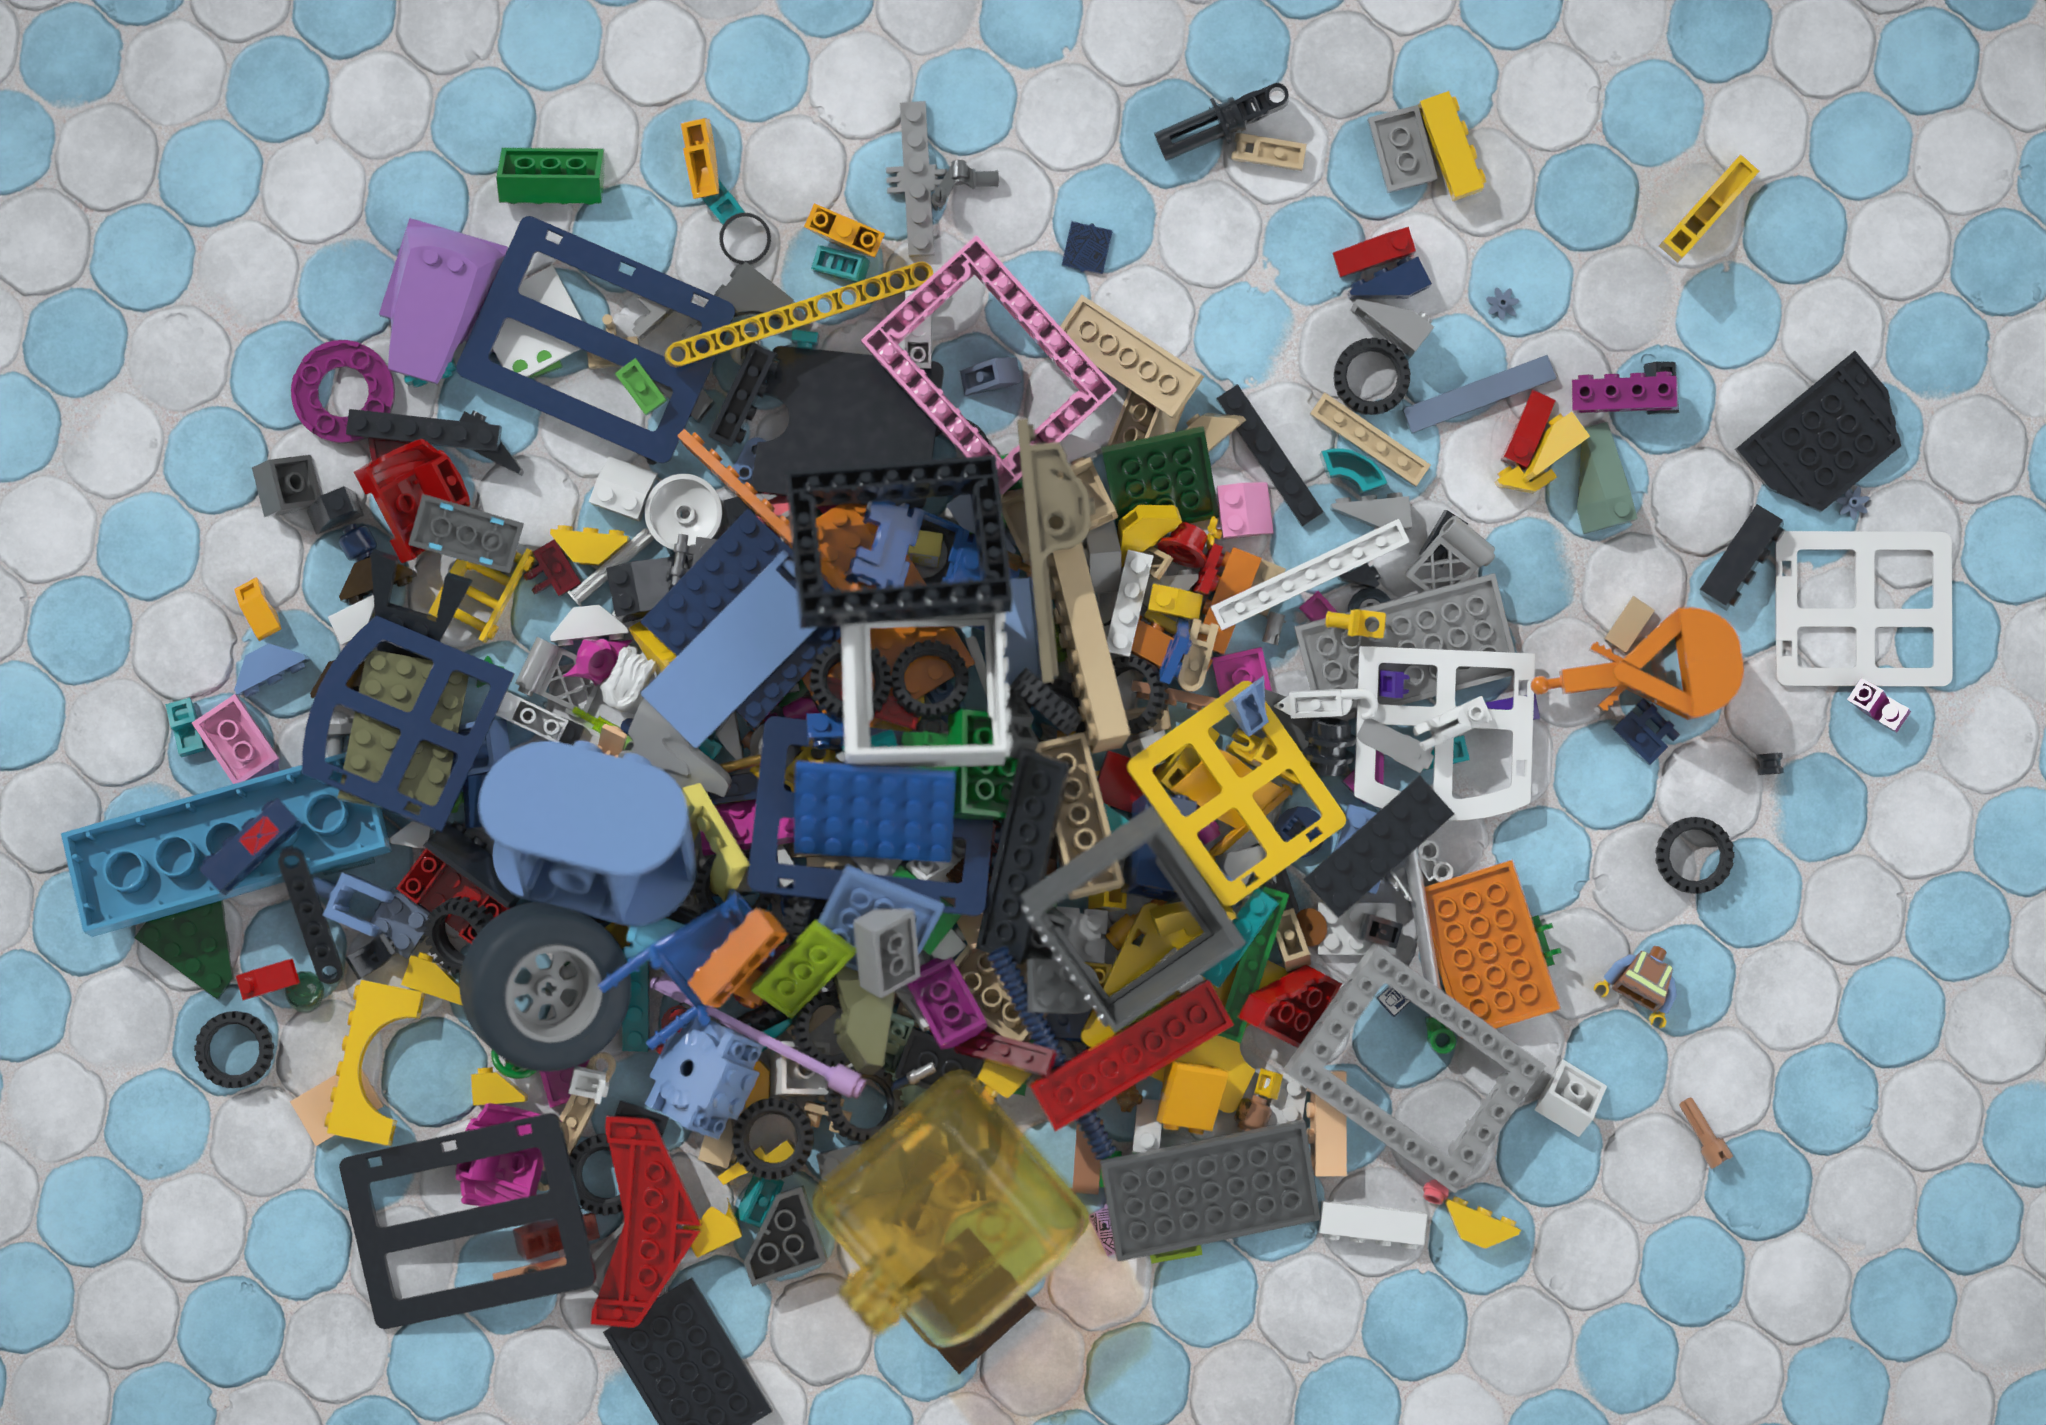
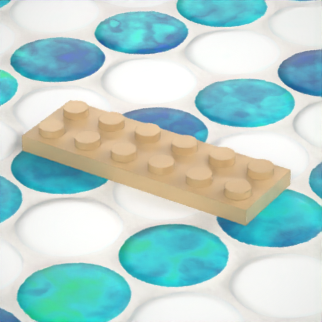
M1083 295L1080 296L1060 325L1064 332L1097 368L1173 419H1176L1204 378L1201 373Z

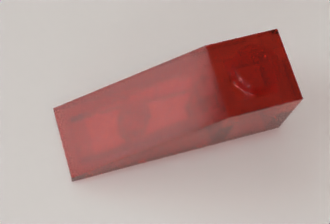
M583 1214L588 1240L592 1241L600 1238L595 1214ZM555 1219L539 1221L513 1229L517 1252L525 1260L563 1249L558 1223Z

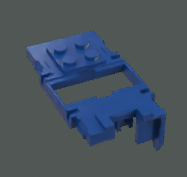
M891 501L868 502L862 522L878 526V530L875 533L876 536L871 547L872 550L859 547L856 551V556L851 559L849 569L844 573L847 576L844 580L850 585L862 582L869 586H876V588H885L894 584V587L903 586L910 562L905 561L909 545L913 547L916 545L923 519L956 533L948 558L950 564L947 575L942 580H947V583L968 581V578L981 580L976 534L970 535V531L917 507L909 509V504L907 503L896 506V503ZM1007 551L1010 579L1018 578L1023 557ZM973 626L977 629L985 631V626Z

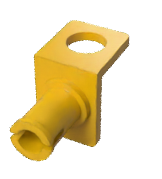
M1360 609L1351 610L1350 614L1328 611L1325 625L1328 628L1348 630V636H1365L1381 639L1384 637L1386 613ZM1369 617H1375L1379 621V628L1374 632L1368 631L1365 627V621Z

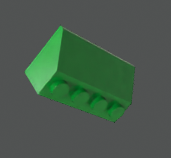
M502 148L496 176L499 203L602 204L604 191V148Z

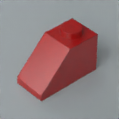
M293 958L236 975L242 1000L266 995L300 983Z

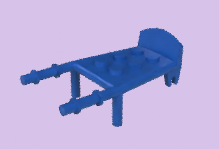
M734 888L729 890L727 901L653 943L633 959L628 958L629 962L613 974L608 973L607 978L598 984L600 990L605 993L613 986L617 987L618 982L634 970L639 971V967L650 959L652 967L659 968L661 966L692 1003V1008L681 1016L677 1015L676 1020L660 1032L656 1030V1035L646 1041L651 1050L661 1043L665 1044L666 1039L682 1027L684 1029L687 1028L686 1024L697 1016L701 1025L706 1026L710 1023L707 1010L709 1006L704 1005L688 982L694 976V972L711 958V954L728 940L729 934L738 929L744 923L746 916L754 911ZM775 949L769 954L770 956L775 954Z

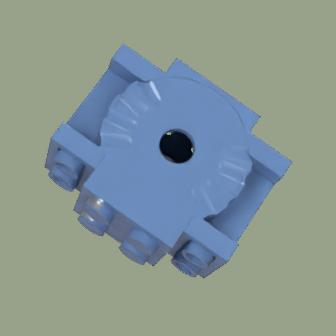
M697 1016L686 1024L687 1028L684 1029L682 1027L680 1032L674 1033L667 1039L649 1076L656 1080L645 1105L678 1121L686 1129L719 1139L728 1119H738L751 1090L755 1086L760 1073L753 1068L760 1057L764 1045L714 1021H710L708 1025L703 1026L700 1024Z

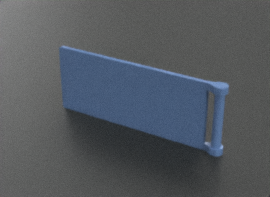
M783 550L641 692V695L694 748H697L817 629H800L796 590L776 571L782 565L795 578L794 563L789 558L790 554L786 550Z

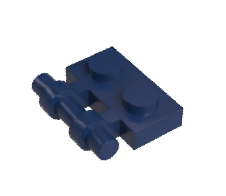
M1642 698L1636 706L1643 713L1638 717L1632 710L1629 711L1616 724L1613 730L1648 765H1651L1668 748L1661 739L1667 735L1674 741L1680 734L1673 728L1675 725L1670 720L1666 721L1657 712L1658 708L1653 703L1650 705ZM1649 718L1660 728L1656 733L1645 724Z

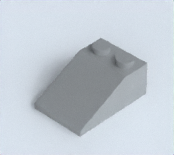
M1360 299L1354 302L1350 310L1388 341L1395 344L1397 348L1410 358L1434 328L1431 324V318L1423 312L1418 314L1413 310Z

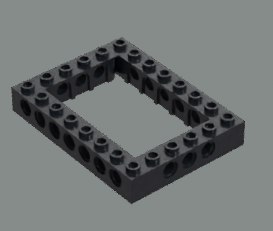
M996 455L786 471V493L800 629L1011 612L1013 595ZM971 494L981 580L968 578V581L947 583V580H942L941 583L920 585V582H917L915 585L894 587V584L885 588L867 589L866 586L859 590L841 591V589H835L834 592H823L824 580L823 575H821V551H819L818 544L819 531L818 527H816V506Z

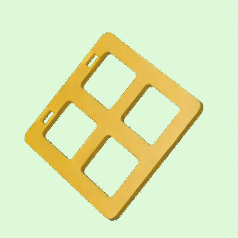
M1250 681L1240 682L1135 755L1127 764L1129 774L1217 900L1224 906H1232L1337 832L1346 823L1344 812L1266 701L1265 709L1269 722L1261 727V729L1276 749V754L1245 777L1240 778L1208 734V729L1230 714L1224 704L1253 684ZM1189 744L1220 786L1221 793L1185 817L1180 813L1154 776L1152 769L1178 749ZM1285 770H1290L1321 813V818L1288 842H1284L1253 799L1255 791ZM1230 809H1235L1266 852V857L1233 881L1226 879L1197 837V833ZM1317 827L1322 834L1309 842L1305 834ZM1253 872L1258 879L1248 887H1245L1242 879Z

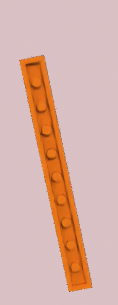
M685 429L677 435L681 443L792 547L789 520L783 515L780 518L773 513L775 508L765 498L762 501L755 495L758 492L748 482L743 484L739 481L740 475L730 465L727 468L720 462L723 459L713 449L708 451L704 448L705 442L695 432L691 435ZM821 551V575H823L827 582L835 589H841V591L861 589L855 583L850 585L844 579L847 576L840 568L829 566L826 563L829 559Z

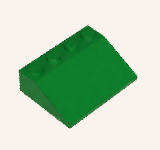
M962 709L949 714L948 747L993 746L992 718L989 717L988 712ZM1007 756L1005 757L1004 765L947 766L948 771H955L953 818L1005 820L1018 759Z

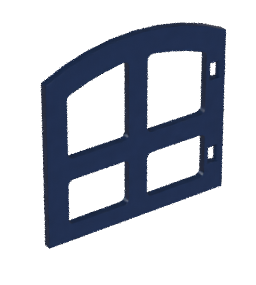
M375 616L346 644L330 666L319 686L305 728L302 748V775L442 833L515 674L379 616ZM383 641L429 659L434 663L410 712L402 711L346 686L364 659ZM456 671L490 685V690L467 736H462L431 722V717L451 674ZM336 706H343L401 731V735L379 781L372 782L325 761L327 738ZM421 741H427L458 755V759L441 796L434 806L427 805L398 792L401 781ZM334 771L347 776L345 784L330 779ZM408 802L422 808L420 815L404 810Z

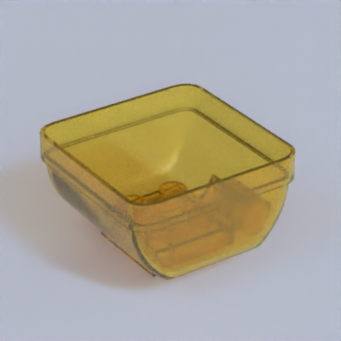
M965 1070L949 1072L936 1081L826 1175L815 1187L812 1195V1207L816 1217L860 1267L859 1270L853 1271L850 1274L849 1279L838 1290L837 1294L873 1336L881 1335L892 1326L897 1325L900 1319L904 1317L926 1344L938 1349L960 1344L982 1332L1066 1259L1089 1224V1213L1080 1197L976 1076Z

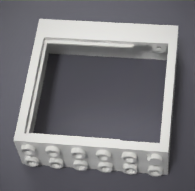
M1006 613L841 626L845 764L884 767L1004 765L1005 757L1010 755L1011 733H1006L1008 731V724H1010V708H1005L1007 706V698H1009V683H1004L1006 681V673H1008V659L1003 657L1007 647L1006 632H1002L1004 631ZM985 626L988 715L992 718L993 746L870 749L869 722L873 719L870 628Z

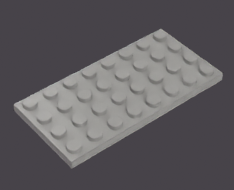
M1495 573L1361 608L1360 610L1386 613L1384 637L1381 639L1365 636H1348V630L1326 627V618L1294 626L1310 690L1358 689L1359 646L1515 653ZM1375 617L1367 618L1365 621L1366 629L1370 632L1376 631L1379 628L1378 619ZM1381 663L1378 667V703L1381 705H1404L1436 696L1437 668L1433 665ZM1457 667L1455 691L1513 676L1514 671L1507 668ZM1380 670L1399 671L1409 675L1408 680L1404 679V689H1408L1409 693L1403 694V698L1379 696ZM1352 699L1351 709L1346 715L1332 716L1330 718L1342 720L1356 718L1357 699Z

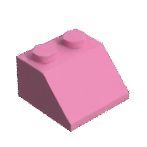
M1267 482L1217 486L1216 493L1222 540L1273 534Z

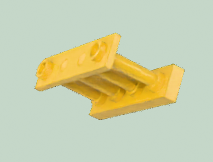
M526 548L523 555L516 551L514 562L518 565L511 577L492 568L456 559L449 573L464 577L467 569L470 571L473 569L506 586L499 600L471 585L465 595L494 609L487 623L459 608L457 609L454 618L482 632L479 640L487 643L488 639L493 640L499 629V626L496 625L524 571L528 572L535 561V558L532 557L533 551ZM443 586L428 612L437 617Z

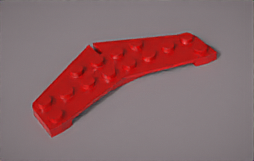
M607 1115L605 1131L610 1145L625 1220L604 1281L592 1309L591 1324L635 1327L641 1323L701 1232L699 1229L677 1228V1225L701 1226L702 1223L656 1123L647 1118Z

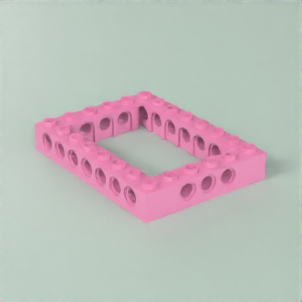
M976 235L861 340V343L965 457L996 455L1000 496H1002L1022 478L1019 445L1002 459L996 452V449L991 447L979 434L977 428H974L965 419L961 411L943 394L944 392L938 389L927 377L925 371L921 370L909 357L908 353L898 345L975 275L1079 389L1034 430L1035 441L1030 442V445L1060 443L1112 396L1117 389Z

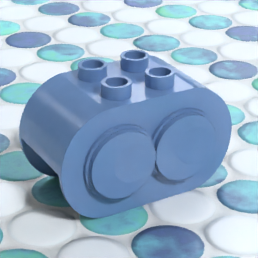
M542 741L527 744L509 752L492 767L484 780L479 798L480 816L485 830L494 840L493 863L496 874L502 885L512 894L534 902L562 906L587 916L622 925L644 926L658 922L673 913L690 893L696 878L697 859L685 797L674 779L661 769L652 766L651 762L645 757L634 753H627L623 758L603 754V751L598 746L587 741H576L573 746L555 741Z

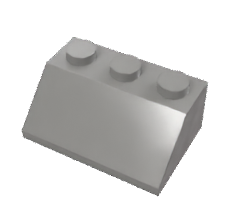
M872 910L854 920L860 987L881 999L920 977L914 910Z

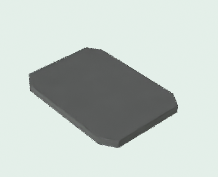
M1265 689V701L1297 747L1303 752V749L1307 748L1309 744L1305 740V732L1312 729V722L1318 717L1291 718V715L1274 707L1275 704L1286 698V696ZM1261 728L1253 733V735L1261 739L1267 737Z

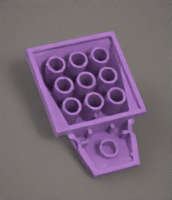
M409 218L379 312L380 317L391 320L388 370L438 384L446 371L448 363L452 361L458 345L464 341L467 342L508 250V246Z

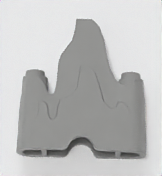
M644 698L628 731L633 741H630L625 750L619 753L618 758H623L627 753L641 755L648 759L652 766L661 769L672 777L681 789L701 783L705 791L724 797L732 784L729 773L705 755L698 747L694 748Z

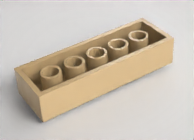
M1085 732L1040 742L1035 750L1071 763L1054 836L1061 867L1111 834ZM1118 861L1069 894L1070 900L1121 888L1124 882Z

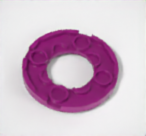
M334 340L321 344L304 356L296 373L293 375L291 400L297 417L310 432L330 442L353 443L365 439L363 437L346 435L348 416L338 417L330 414L323 408L319 400L318 389L321 380L333 369L349 367L357 370L364 376L368 384V397L361 410L391 413L394 405L395 384L392 373L388 370V365L374 350L359 342Z

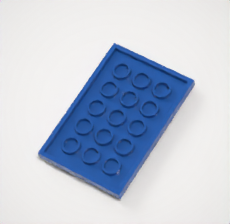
M796 761L794 853L951 863L955 771Z

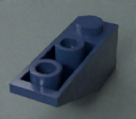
M1408 256L1396 263L1398 267L1388 270L1387 267L1373 274L1375 278L1367 282L1361 279L1350 285L1352 289L1348 291L1347 295L1349 299H1408L1430 288L1432 283L1419 257L1411 259Z

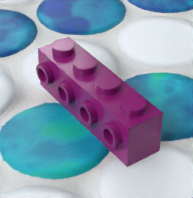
M1657 372L1656 377H1646V373H1630L1628 378H1620V374H1604V378L1594 379V375L1586 374L1578 375V379H1572V411L1574 413L1678 410L1677 376H1672V372Z

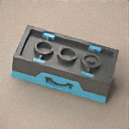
M423 494L408 545L510 573L524 523Z

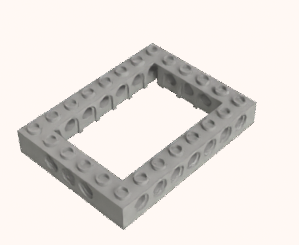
M1373 943L1291 1057L1283 1071L1456 1194L1546 1065L1382 947ZM1384 982L1447 1026L1454 1033L1468 1041L1472 1046L1489 1056L1493 1061L1510 1071L1504 1072L1495 1080L1497 1083L1486 1099L1482 1098L1480 1101L1482 1104L1471 1120L1467 1119L1465 1122L1467 1125L1456 1141L1450 1143L1448 1147L1450 1157L1324 1068Z

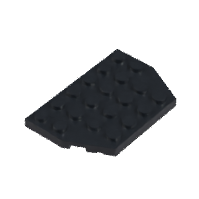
M1853 351L1734 450L1767 489L1818 512H1822L1900 448L1901 442L1896 430V421L1892 413L1888 389L1858 353Z

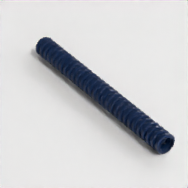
M998 948L990 953L987 959L993 962L991 966L996 968V975H1000L999 981L1004 983V990H1008L1007 996L1011 997V1003L1016 1005L1014 1007L1015 1011L1020 1012L1018 1016L1023 1018L1022 1024L1027 1025L1026 1031L1030 1032V1038L1035 1040L1033 1044L1056 1051L1057 1056L1051 1069L1053 1071L1068 1062V1060L1066 1061L1067 1056L1065 1053L1062 1054V1046H1058V1039H1054L1055 1033L1051 1032V1026L1046 1024L1048 1022L1047 1018L1042 1017L1044 1013H1028V983H1024V976L1019 974L1021 970L1016 968V961H1012L1013 955L1008 953L1009 948ZM1091 1110L1076 1119L1075 1122L1080 1124V1131H1084L1083 1137L1088 1139L1087 1144L1092 1146L1091 1152L1096 1153L1095 1159L1102 1160L1112 1155L1116 1147L1111 1145L1112 1139L1107 1137L1109 1134L1107 1131H1104V1124H1100V1117H1096L1097 1111Z

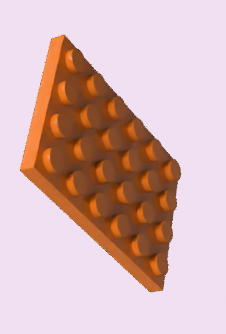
M1513 859L1424 887L1437 966L1447 995L1495 1029L1561 1009Z

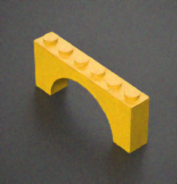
M361 980L360 985L355 986L353 1000H356L355 1009L350 1010L347 1025L351 1026L349 1036H344L342 1051H345L343 1061H339L336 1070V1076L339 1077L338 1085L332 1089L330 1102H333L332 1111L328 1112L325 1118L324 1126L328 1128L327 1133L392 1146L397 1120L381 1114L369 1101L362 1082L363 1060L369 1044L384 1027L401 1019H420L425 993Z

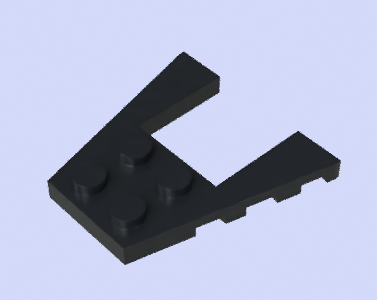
M373 550L371 553L375 616L441 642L473 580L448 572L444 579L437 617L390 603L399 557ZM385 641L377 646V651L426 659Z

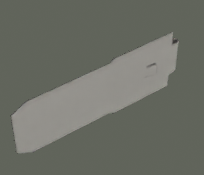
M1365 719L1357 734L1360 742L1392 757L1395 761L1420 774L1423 768L1429 769L1434 759V756L1431 754L1433 748L1423 751L1419 745L1420 741L1374 719Z

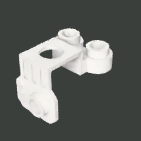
M1426 840L1418 846L1424 884L1432 879L1442 882L1453 877L1454 871L1449 863H1437L1435 861L1439 854V847L1434 841ZM1425 846L1432 848L1431 855L1426 856L1423 853ZM1403 866L1396 872H1389L1390 877L1388 881L1395 891L1399 890L1403 897L1410 902L1412 899L1409 896V886L1402 881V875L1406 871L1405 866ZM1440 867L1446 869L1447 874L1445 877L1438 875L1437 871Z

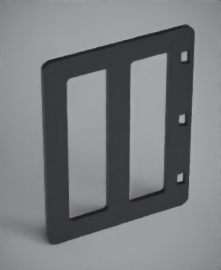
M555 1113L537 1115L352 1155L342 1159L339 1169L376 1325L381 1329H389L588 1288L596 1282L597 1274L562 1123L559 1116ZM531 1124L532 1133L519 1135L517 1127ZM456 1140L457 1149L444 1150L442 1143ZM534 1147L541 1150L549 1185V1191L546 1193L381 1227L378 1223L370 1189L372 1182ZM381 1156L382 1165L370 1167L368 1159ZM548 1219H555L558 1223L566 1258L565 1265L398 1299L395 1296L386 1258L388 1253Z

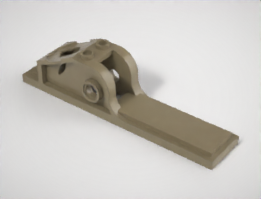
M1018 419L1017 428L1042 682H1054L1053 676H1058L1047 556L1057 550L1073 548L1085 539L1090 529V515L1095 513L1094 498L1088 497V491L1080 477L1077 479L1067 462L1066 458L1068 456L1061 444L1054 442L1030 445V442L1035 441L1034 425H1028V419ZM1058 471L1064 473L1063 479L1057 477ZM1053 516L1060 517L1064 523L1063 527L1059 530L1052 529L1049 526V519Z

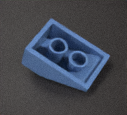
M494 719L468 776L487 775L492 767L510 752L506 719ZM474 722L460 724L458 734L467 736ZM454 753L451 772L458 759L456 753Z

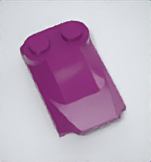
M937 957L919 966L920 977L906 984L940 1049L954 1047L976 1036L988 1026L952 957L946 960Z

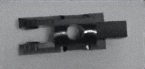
M768 1003L735 1019L744 1024L751 1022L752 1025L750 1027L761 1032L787 1019V1015Z

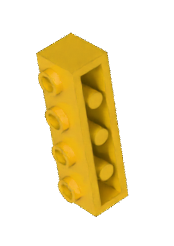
M1447 91L1421 100L1418 104L1420 114L1452 202L1482 192L1486 178L1481 168L1478 169L1475 159H1477V153L1473 144H1468L1466 135L1469 134L1465 121H1460L1457 114L1460 108L1456 97H1451L1450 92Z

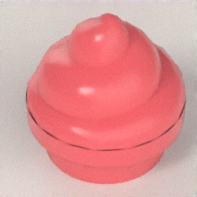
M1435 1179L1426 1183L1423 1187V1198L1430 1203L1441 1205L1449 1196L1448 1188Z

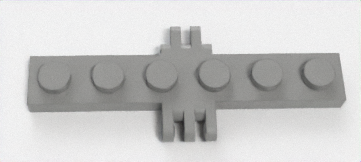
M926 101L900 103L903 166L886 168V174H896V177L886 178L887 184H897V187L887 188V194L905 193L909 257L933 256L934 238L931 192H935V189L938 188L943 180L938 179V176H945L947 169H937V165H929Z

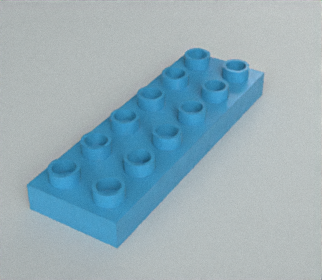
M347 752L327 757L325 761L343 769ZM302 765L61 833L83 932L94 937L284 883L278 865V858L282 849L286 847H298V849L304 852L311 874L392 852L382 809L339 801L338 789L302 775ZM334 771L330 779L341 783L342 774ZM276 798L280 799L302 822L303 826L226 896L223 895L199 870L203 865V860L212 853L216 854L228 837L236 836L248 819L257 817L262 812V807L268 801L275 800ZM293 855L287 856L284 859L290 866L299 862V859Z

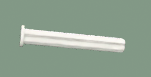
M644 528L572 592L567 591V593L581 607V602L608 580L607 567L628 563L654 540L650 531Z

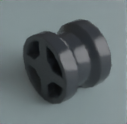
M1783 753L1756 754V758L1760 763V768L1757 770L1758 775L1784 773V768L1781 766L1780 761L1783 758Z

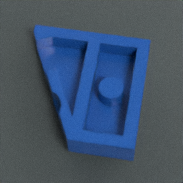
M1178 617L1176 622L1177 632L1174 639L1169 642L1160 668V681L1167 684L1171 683L1173 676L1177 677L1182 667L1180 660L1183 654H1188L1192 644V640L1189 639L1188 620Z

